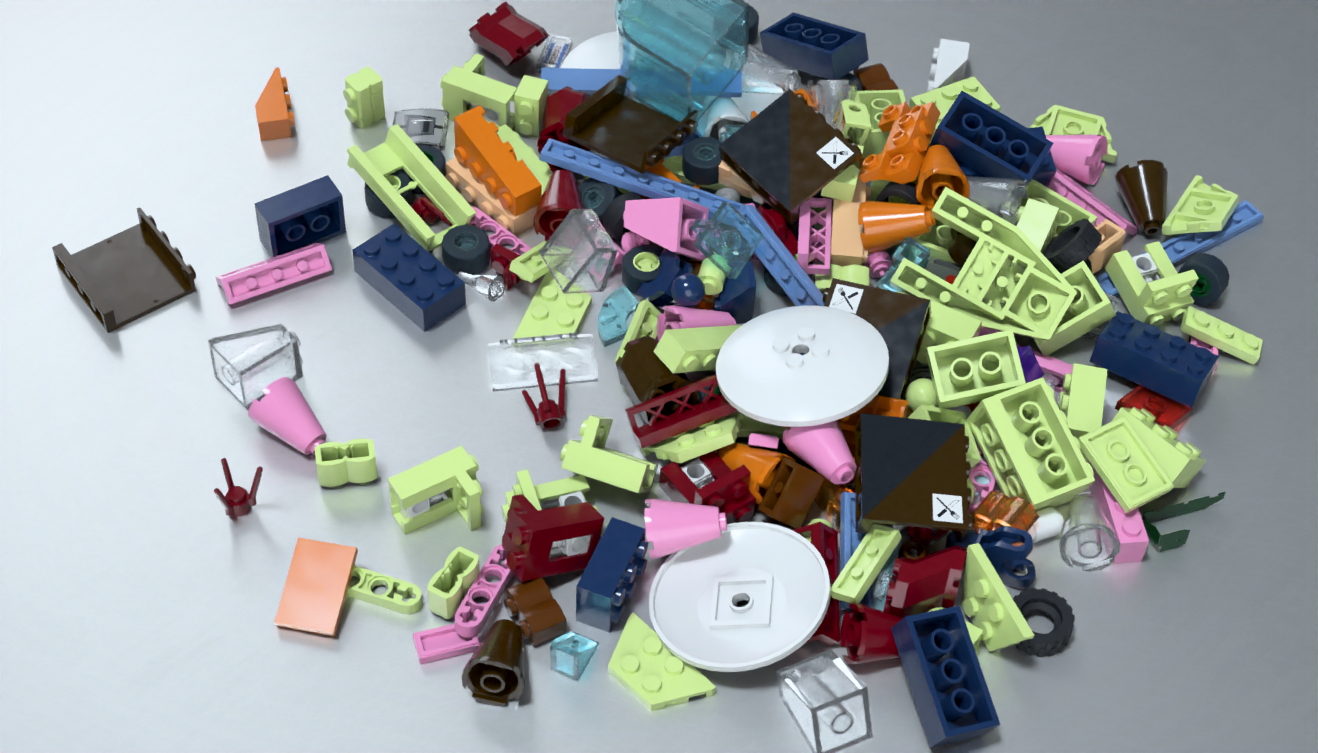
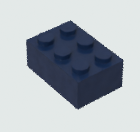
M328 175L254 203L259 238L271 258L314 243L323 242L346 232L343 197Z
M613 517L611 518L576 586V621L609 633L614 622L619 623L625 609L623 604L626 599L630 600L636 588L635 580L637 576L644 574L647 566V559H644L648 549V542L645 541V528Z

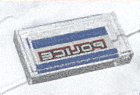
M549 34L536 63L535 72L541 73V68H561L572 48L573 39Z

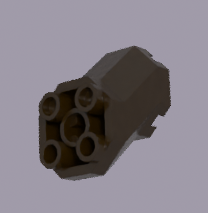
M648 335L627 342L624 347L625 353L622 358L619 356L616 362L620 384L625 386L635 405L692 384L685 372L672 373L653 352L659 341ZM696 391L691 393L687 403L694 406L699 404ZM672 400L666 402L660 413L667 416L674 414L679 403ZM647 411L640 412L644 422L648 424L653 414Z

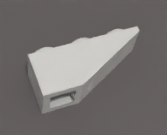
M948 39L940 40L939 48H934L932 62L936 64L931 65L929 79H934V81L929 80L927 92L961 81L964 78L970 43Z

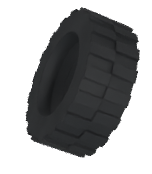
M1088 219L1078 220L1061 231L1048 244L1047 248L1043 251V255L1062 274L1078 263L1085 261L1099 246V243L1102 241V235Z
M1044 588L1023 590L1018 596L1015 595L1013 597L1024 619L1029 612L1038 611L1049 615L1054 621V628L1051 632L1041 634L1032 631L1035 636L1032 639L1014 644L1016 649L1024 651L1027 655H1036L1037 657L1047 655L1049 657L1053 656L1056 652H1061L1069 642L1075 621V616L1072 614L1073 609L1071 605L1067 604V600L1063 597L1061 598L1058 593L1047 591Z

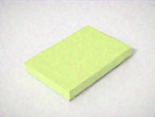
M1125 416L1079 437L1078 441L1081 450L1125 513L1170 492L1175 487Z

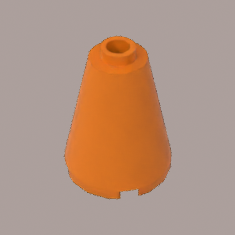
M933 145L927 149L916 185V198L918 202L922 205H927L929 210L933 209L945 187L967 199L969 197V181L948 148L943 145Z
M878 201L861 202L858 209V225L863 224L864 233H861L860 237L864 249L868 250V254L883 251L931 232L932 226H935V218L931 216L932 210H929L927 205Z
M736 442L719 448L716 452L732 471L745 465L751 472L749 491L756 498L755 503L759 506L783 458L786 457L796 462L787 454Z

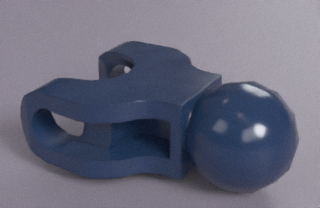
M664 248L658 258L662 262L659 275L650 283L643 282L636 293L660 309L676 303L679 306L689 308L697 306L705 295V284L698 275L693 274L692 264L680 259L679 255Z
M1001 526L993 531L981 529L978 534L976 530L971 529L970 532L966 533L961 543L957 542L954 531H951L946 538L945 549L955 545L968 548L969 545L979 543L1006 586L1027 588L1036 579L1035 566L1032 561L1026 559L1033 549L1032 536L1024 530L1010 526ZM1017 542L1024 543V544L1021 545V546H1013V545H1012V544L1017 543ZM1013 570L1026 572L1027 574L1018 576L1014 574Z

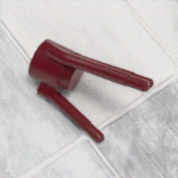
M421 197L414 202L413 210L425 223L431 224L439 217L450 227L453 226L444 216V213L428 197Z
M535 363L534 368L542 402L538 405L539 408H536L526 390H522V395L534 416L536 425H540L543 429L556 428L562 424V419L566 418L564 409L565 369L560 370L558 404H556L554 400L548 399L540 364Z
M222 458L221 463L228 492L224 496L218 488H215L214 493L225 508L227 516H243L249 512L251 506L257 503L256 494L263 468L261 466L257 468L249 494L243 487L234 486L227 459Z

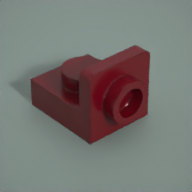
M496 243L490 249L491 268L499 274H503V288L509 290L514 284H518L522 280L517 274L509 270L512 260L520 255Z

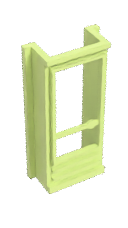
M398 124L389 128L384 143L365 153L357 145L347 149L349 154L347 165L360 175L418 243L428 252L442 245L443 236L448 230L460 225H469L471 218L476 215V211ZM403 168L414 182H409L407 186L397 191L385 177ZM418 185L436 207L444 213V216L453 226L435 235L400 194L410 189H415Z

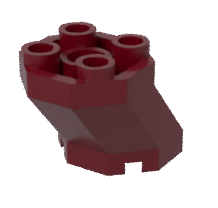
M508 2L499 5L495 9L496 12L492 15L488 12L477 20L478 23L468 30L470 32L469 36L475 44L501 58L506 66L512 65L527 56L535 46H540L549 37L543 27L518 14Z
M566 86L547 97L543 114V130L537 142L539 154L549 138L590 152L591 149L563 136L567 113L588 98L586 93L571 90L573 88ZM547 163L552 172L566 170L574 173L573 171Z
M955 545L916 560L896 557L883 611L904 618L928 612L933 608L954 607L967 548Z

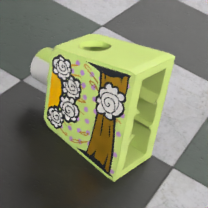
M849 99L841 101L832 127H837L842 132L844 138H850L848 142L864 146L871 129L867 106Z

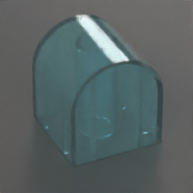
M616 0L615 21L620 75L628 78L626 90L642 104L678 121H682L687 114L697 110L696 122H698L748 63L749 4L743 0Z

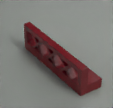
M715 374L627 408L625 412L635 441L641 448H645L738 410L723 395L713 392L718 383ZM699 390L706 393L700 404L694 406L687 403L692 392ZM672 400L679 403L674 414L667 416L660 413L666 402ZM643 411L653 414L648 424L641 427L637 426L635 414Z
M822 522L792 530L803 537L811 534L810 543L814 545L825 561L832 587L839 576L838 531ZM830 595L826 615L816 632L807 642L819 640L829 646L840 643L839 600L832 598Z

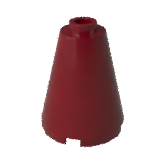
M566 170L555 171L549 176L534 217L533 225L535 232L538 235L540 233L545 236V240L550 243H572L579 235L582 237L587 230V218L575 176Z
M851 603L848 607L852 608L851 613L845 612L841 626L840 644L841 647H846L847 655H842L843 660L847 664L859 665L900 658L890 628L903 618L860 603Z

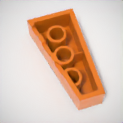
M479 105L454 117V155L460 163H463L470 170L472 176L478 178L484 184L486 190L491 194L493 193L499 199L501 205L516 217L539 205L542 198V185L523 160L517 161L511 144L508 141L502 142L497 134L499 131L498 127L493 121L488 123L483 117L485 111Z

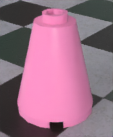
M1100 134L1046 135L1047 140L1053 142L1050 151L1057 170L1087 185L1097 183L1105 163H1101L1102 154L1107 155L1108 141L1105 136Z
M669 305L662 308L665 310L664 313L658 315L657 335L658 341H660L666 329L736 325V321L728 312Z
M287 377L275 380L262 391L265 396L260 402L255 398L248 410V416L254 423L305 455L311 453L315 455L314 447L326 443L327 435L296 382L291 378L289 380Z
M837 420L814 426L791 427L789 431L785 428L783 442L789 451L833 484H845L852 480L857 466Z
M659 499L645 500V504L648 506V508H645L647 542H652L654 549L649 550L651 559L660 558L722 537V531H727L726 513H720L719 507Z

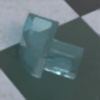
M907 236L892 255V266L877 283L876 288L900 292L890 286V281L902 260L906 258L926 270L930 250Z

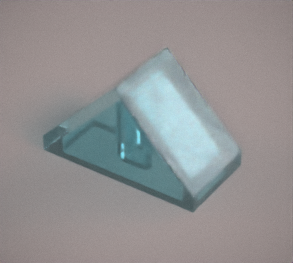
M573 631L552 640L550 645V670L579 681L599 642Z

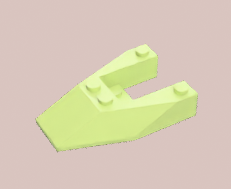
M945 187L932 209L931 216L976 241L975 247L953 284L946 282L904 258L892 277L890 286L907 295L930 299V301L933 300L982 321L981 327L999 331L1012 329L1014 334L1050 340L1077 291L1017 226Z

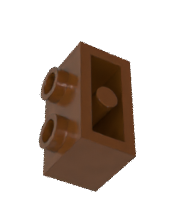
M784 457L758 510L795 529L800 528L803 521L807 518L808 511L816 495L821 490L825 477Z

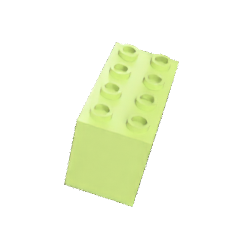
M1043 377L983 399L967 418V422L1016 522L1026 514L1049 506L1054 508L1077 499L1095 481L1093 469L1085 461L1081 453L1080 443L1075 436H1072L1067 426V417L1063 411L1059 410L1055 402L1053 389L1046 384Z

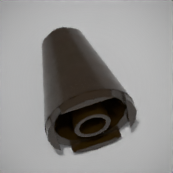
M1140 160L1137 161L1138 166L1129 168L1128 164L1122 167L1117 172L1115 180L1139 231L1147 235H1154L1160 232L1165 222L1168 172L1160 161Z
M501 619L494 622L464 667L462 685L465 690L468 687L473 692L472 697L477 701L488 705H506L508 700L520 698L524 690L522 630L517 623L511 620Z

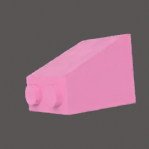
M681 197L627 200L625 202V211L623 213L624 228L672 252L698 261L706 259L709 208Z

